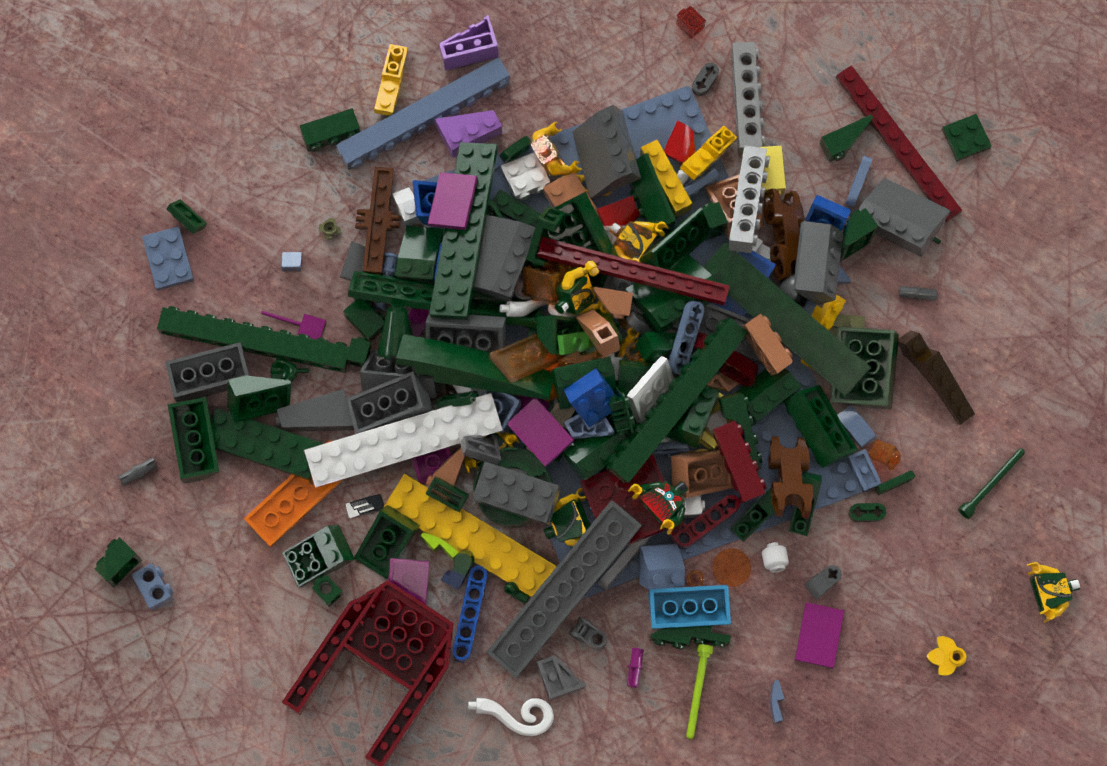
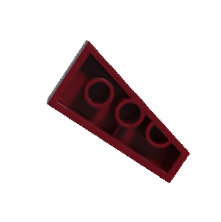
M732 421L713 429L712 434L720 455L725 457V468L729 475L732 474L733 476L731 478L733 489L740 493L741 497L738 498L740 505L764 495V490L767 487L763 478L759 479L757 474L759 468L756 461L751 460L749 455L751 448L748 442L744 443L741 436L744 434L741 425L736 424V421Z

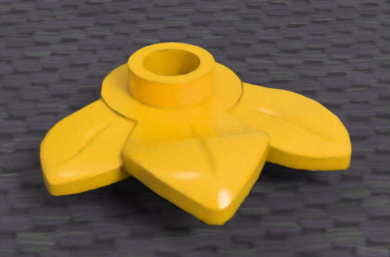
M945 636L937 637L938 648L927 654L928 660L939 666L938 674L944 676L952 674L956 667H960L966 662L967 658L965 651L957 647L953 639ZM953 654L959 655L958 661L953 659Z

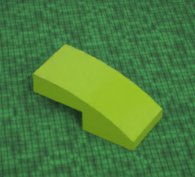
M421 534V539L434 553L441 548L453 561L459 554L456 549L444 540L431 534Z

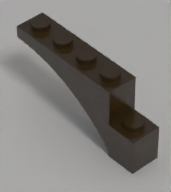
M910 330L900 337L898 346L904 357L929 382L956 423L961 425L975 415L940 352L929 349L922 335L918 332Z

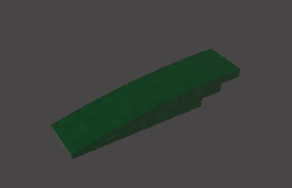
M403 334L396 357V364L415 367V373L434 376V382L546 400L550 399L553 384L550 371L493 353Z

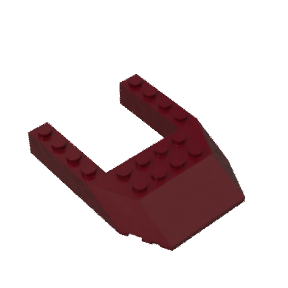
M387 580L348 603L282 703L298 715H301L343 651L347 650L408 690V693L365 756L366 760L375 766H386L426 706L449 667L454 623Z

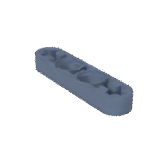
M689 301L685 305L669 358L671 371L677 375L681 374L680 370L686 363L689 364L704 314V306L698 301ZM690 323L692 325V329L687 334L686 326ZM683 342H685L686 349L685 351L681 352L680 346Z

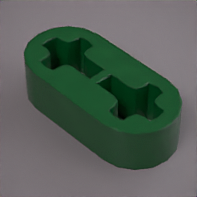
M524 136L506 148L499 157L506 164L528 151L534 143L528 136Z
M857 503L851 506L848 515L854 522H879L885 517L886 508L880 503ZM856 508H859L860 512H865L866 514H861L858 518L853 512ZM878 508V511L882 513L876 517V514H869V512Z

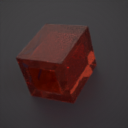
M691 5L687 9L683 8L677 14L676 25L691 39L705 27L706 20Z

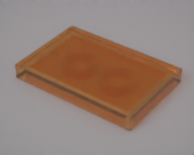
M537 333L491 352L489 356L511 383L558 363L560 358L558 355L550 354L537 337Z

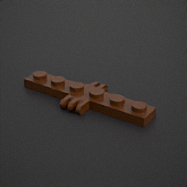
M375 167L370 210L357 209V215L360 216L356 217V222L360 223H356L355 228L367 230L363 262L364 273L382 275L387 231H392L393 228H400L401 223L393 222L401 221V216L394 215V212L390 211L394 168Z

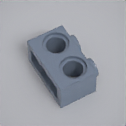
M151 563L131 574L152 611L173 600L171 594L174 592L169 583L165 584L162 580L164 574L160 566L155 567ZM153 573L154 579L151 582H145V576ZM158 590H163L162 598L155 599L154 593Z

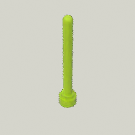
M698 644L697 647L700 659L686 734L688 739H693L695 734L707 659L713 653V646Z

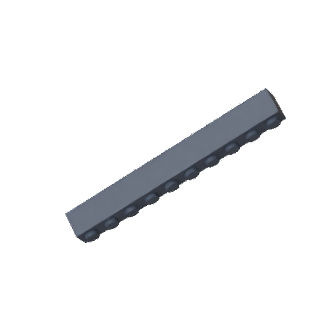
M498 57L337 144V152L348 170L358 168L367 159L372 160L384 150L389 151L395 147V144L409 140L413 134L424 132L428 126L435 124V119L444 118L448 115L453 116L461 108L472 106L476 103V100L490 96L494 90L505 88L510 82V75Z

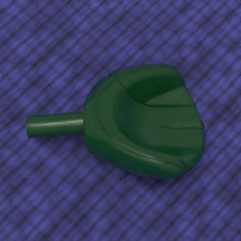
M278 358L272 363L270 375L273 379L290 380L292 383L297 377V373H309V368L297 369L296 365L292 362Z

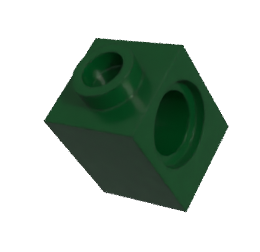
M363 337L351 339L346 357L348 365L363 367L372 349L368 339Z
M327 574L324 577L319 576L313 582V591L328 607L343 595L342 590ZM324 585L332 587L328 594H323L321 588Z

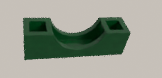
M737 392L718 397L722 417L734 420L741 425L744 432L742 435L744 443L748 442L751 448V453H749L751 460H755L758 468L761 469L760 463H763L761 453L757 452L756 449L758 439L756 433L752 432L751 426H754L751 414L748 415L747 407H749V401L747 396Z

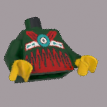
M667 481L643 485L633 484L628 492H635L632 496L633 499H637L641 495V504L661 524L660 529L668 528V535L671 534L675 527L682 523L686 508L685 500L681 496L689 490L684 482L680 481L674 487Z

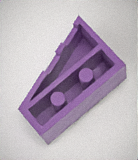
M489 15L476 25H470L469 29L464 32H458L439 44L445 71L499 57L498 44Z
M494 110L435 119V127L452 158L458 155L460 142L484 143L502 134V125Z

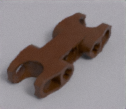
M772 188L765 192L763 212L765 222L773 225L775 244L770 248L771 262L776 264L773 270L778 280H784L789 278L791 268L795 274L800 235L799 227H801V222L804 221V211L796 191L786 193L782 202L777 189ZM771 195L773 196V202H772V203L770 202V197H771Z
M772 436L767 461L768 469L778 470L779 482H772L771 504L775 515L782 517L784 507L786 505H794L800 509L803 518H809L813 487L812 484L802 483L801 471L808 472L810 463L809 450L804 438H797L796 447L789 449L780 444L778 436Z

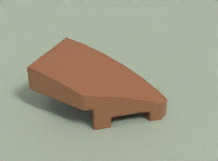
M720 373L715 375L706 386L729 392L737 387L739 383Z

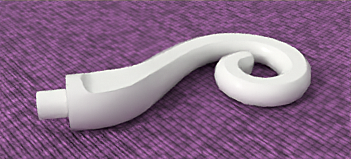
M553 295L539 296L525 302L508 301L506 305H500V312H506V315L509 317L526 316L543 305H549L548 311L551 315L571 318L576 316L568 312L558 313L554 306L559 302V299Z
M476 698V702L468 701L469 710H476V714L492 715L506 727L523 736L543 734L550 728L554 720L551 706L539 698L527 700L521 709L522 718L528 723L536 721V717L530 714L532 707H539L542 710L543 720L534 726L519 723L500 704L493 700Z

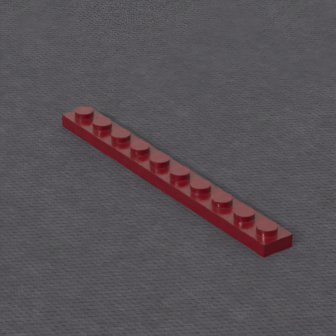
M851 65L837 74L836 79L865 117L873 116L872 126L930 201L950 210L945 222L962 212L960 206Z
M542 237L537 253L539 258L578 268H584L588 261H593L601 274L723 306L725 305L729 285Z

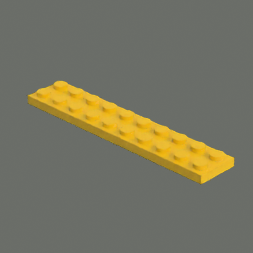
M406 474L402 476L384 507L389 505L420 525L419 529L444 540L459 553L463 550L471 551L474 555L475 563L506 582H515L521 591L531 597L557 567L467 511L461 509L459 513L426 495L425 493L428 488Z

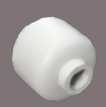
M773 542L767 544V548L762 551L764 567L767 570L776 573L786 569L785 567L789 564L786 547Z

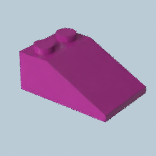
M449 447L412 458L419 483L426 484L429 475H433L436 469L451 456Z

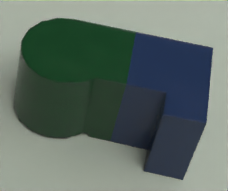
M468 550L461 551L455 557V565L452 571H446L441 581L459 589L474 563L473 553Z

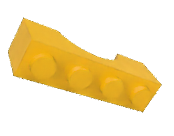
M658 140L642 146L639 155L642 156L648 153L674 217L676 218L691 211L693 203Z

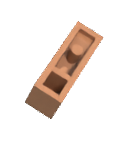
M461 447L437 468L433 475H429L426 486H430L435 476L455 486L466 456L463 455ZM435 483V484L438 485L439 487H441V488H443V489L449 491L450 493H453V492H451L450 490H448V489H446V488L440 486L439 484ZM432 489V490H431V491L437 493L438 495H440V496H442V497H444V498H446V499H448V500L450 499L449 497L443 495L442 493L436 491L435 489Z

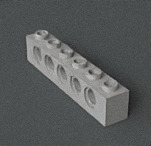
M755 42L732 43L731 47L738 154H743L744 146L765 147L764 135L761 136V129L764 128L763 118H760L762 100H759L758 94H761V83L757 82V77H760V66H756V60L759 59L758 48H755ZM742 61H748L750 65H743ZM749 78L751 82L746 83L743 81V79ZM749 95L752 97V100H746L744 96ZM745 113H752L754 117L748 118ZM752 130L755 135H748L746 131Z
M744 146L729 238V251L752 253V246L757 245L758 235H754L755 230H759L760 219H757V214L762 212L763 203H759L760 198L764 199L765 187H762V183H766L767 172L764 169L769 167L770 156H766L767 148Z

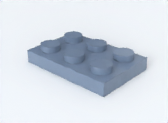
M179 226L142 236L157 291L194 281Z

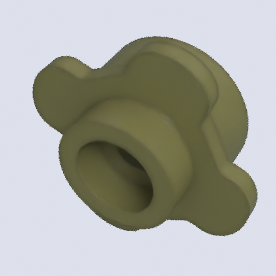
M329 218L319 225V231L323 232L326 240H331L332 236L341 233V228L336 225L333 218Z

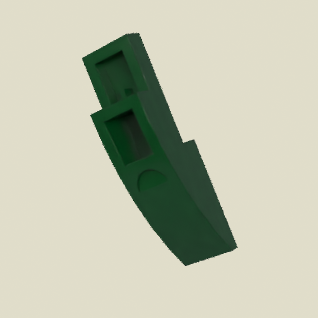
M712 626L663 628L652 633L649 640L654 641L653 644L665 646V643L673 644V648L677 649L688 647L690 640H694L693 643L705 644L707 642L713 643V647L724 648L730 644L731 636L713 633Z

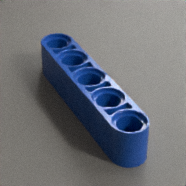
M482 566L473 567L469 574L453 646V656L458 662H466L471 656L487 583V571ZM482 572L484 574L483 579L475 580L473 578L474 573ZM471 591H478L480 596L478 599L473 600L469 597V593ZM467 610H474L476 613L472 619L466 618L464 614ZM463 629H469L472 632L468 638L462 637L460 633ZM459 648H465L467 655L459 657L456 655V651Z

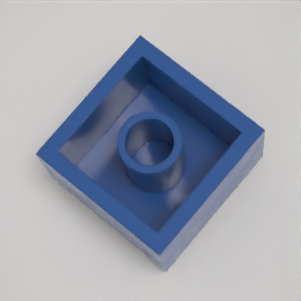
M597 368L564 389L570 404L589 427L612 412L609 405L610 397L617 396Z

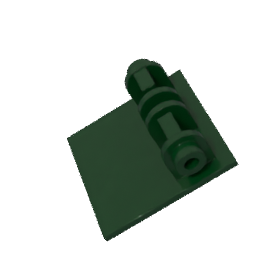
M615 387L617 396H611L609 401L611 414L615 416L613 417L615 430L619 435L626 434V430H630L633 434L635 421L628 411V408H631L629 399L625 397L624 392H620Z

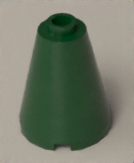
M393 304L387 309L378 346V355L386 359H390V356L397 357L403 334L413 336L407 309L401 304Z

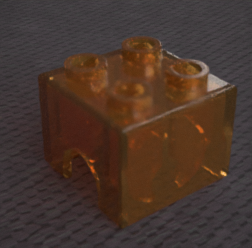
M548 260L544 266L541 265V269H532V265H528L523 268V294L531 297L534 301L542 300L547 305H556L557 301H559L556 288L562 282L565 274L571 271L572 268L577 269V267Z

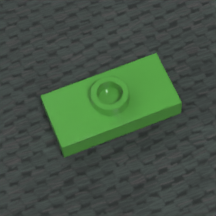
M585 331L557 335L560 355L583 352L590 348L589 337Z

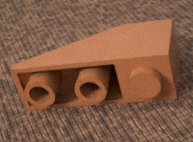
M594 309L576 317L603 358L620 350L618 335L610 323Z

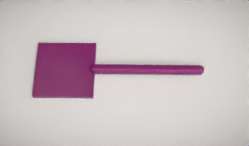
M261 311L262 315L300 326L297 335L305 334L310 336L311 339L316 340L321 338L326 320L304 314L302 322Z

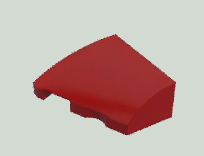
M677 120L664 152L668 158L679 162L680 166L695 153L694 131Z
M633 196L597 209L603 226H612L614 223L619 226H627L629 222L632 224L639 217Z

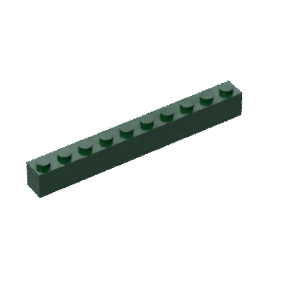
M174 306L162 307L157 326L159 334L220 347L241 342L243 352L284 359L346 373L348 365L346 358L349 346L346 343H330L324 338L311 339L310 336L305 334H299V336L292 335L287 330L273 331L268 326L254 327V324L249 322L240 324L230 318L221 320L211 314L203 316L198 315V312L187 310V312L180 311L179 308Z
M732 318L721 319L715 326L716 331L705 338L703 341L705 343L704 346L693 353L691 356L693 358L689 364L686 363L681 368L680 376L677 379L674 378L669 383L668 391L665 394L662 393L657 398L656 406L653 409L650 408L645 413L644 421L641 424L638 423L633 428L634 433L629 439L626 438L620 445V451L617 454L614 453L609 458V464L606 468L623 483L630 482L748 334Z

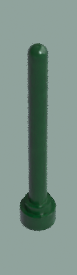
M1022 448L1018 449L970 502L963 503L958 508L959 513L964 518L970 519L975 514V507L1025 454V450Z

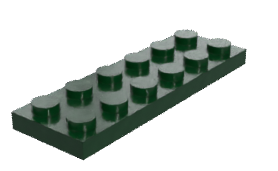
M215 408L210 421L216 450L310 481L312 475L304 450L322 445L323 443L251 419L234 422L230 412Z

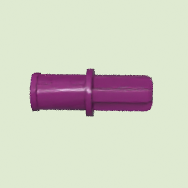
M632 648L630 665L627 666L629 668L627 686L631 688H638L640 672L643 670L644 649Z

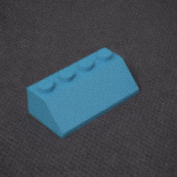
M728 585L649 589V613L652 629L731 625Z

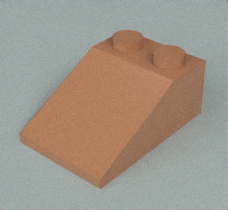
M740 175L705 186L710 202H719L728 221L724 232L728 238H730ZM761 212V214H757V219H760L759 228L763 227V214Z
M719 450L690 452L671 456L672 487L676 486L680 481L684 482L689 489L681 496L684 498L733 488L731 483L733 476L727 472L724 465L725 457L720 455Z

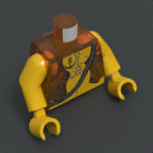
M554 122L548 127L533 133V141L530 145L540 164L550 176L569 173L578 174L582 170V168L577 167L578 161H574L570 166L565 165L550 135L554 136L562 131V129L558 130L555 127L558 122Z
M629 221L626 227L623 228L615 222L609 232L617 237L613 247L618 257L640 262L639 258L646 253L656 239V233L658 232L660 236H665L662 229H668V226L665 222Z

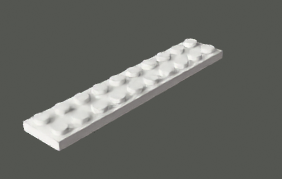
M489 393L476 397V401L470 405L457 407L450 405L304 450L316 488L460 444L464 436H486L503 430L492 394Z

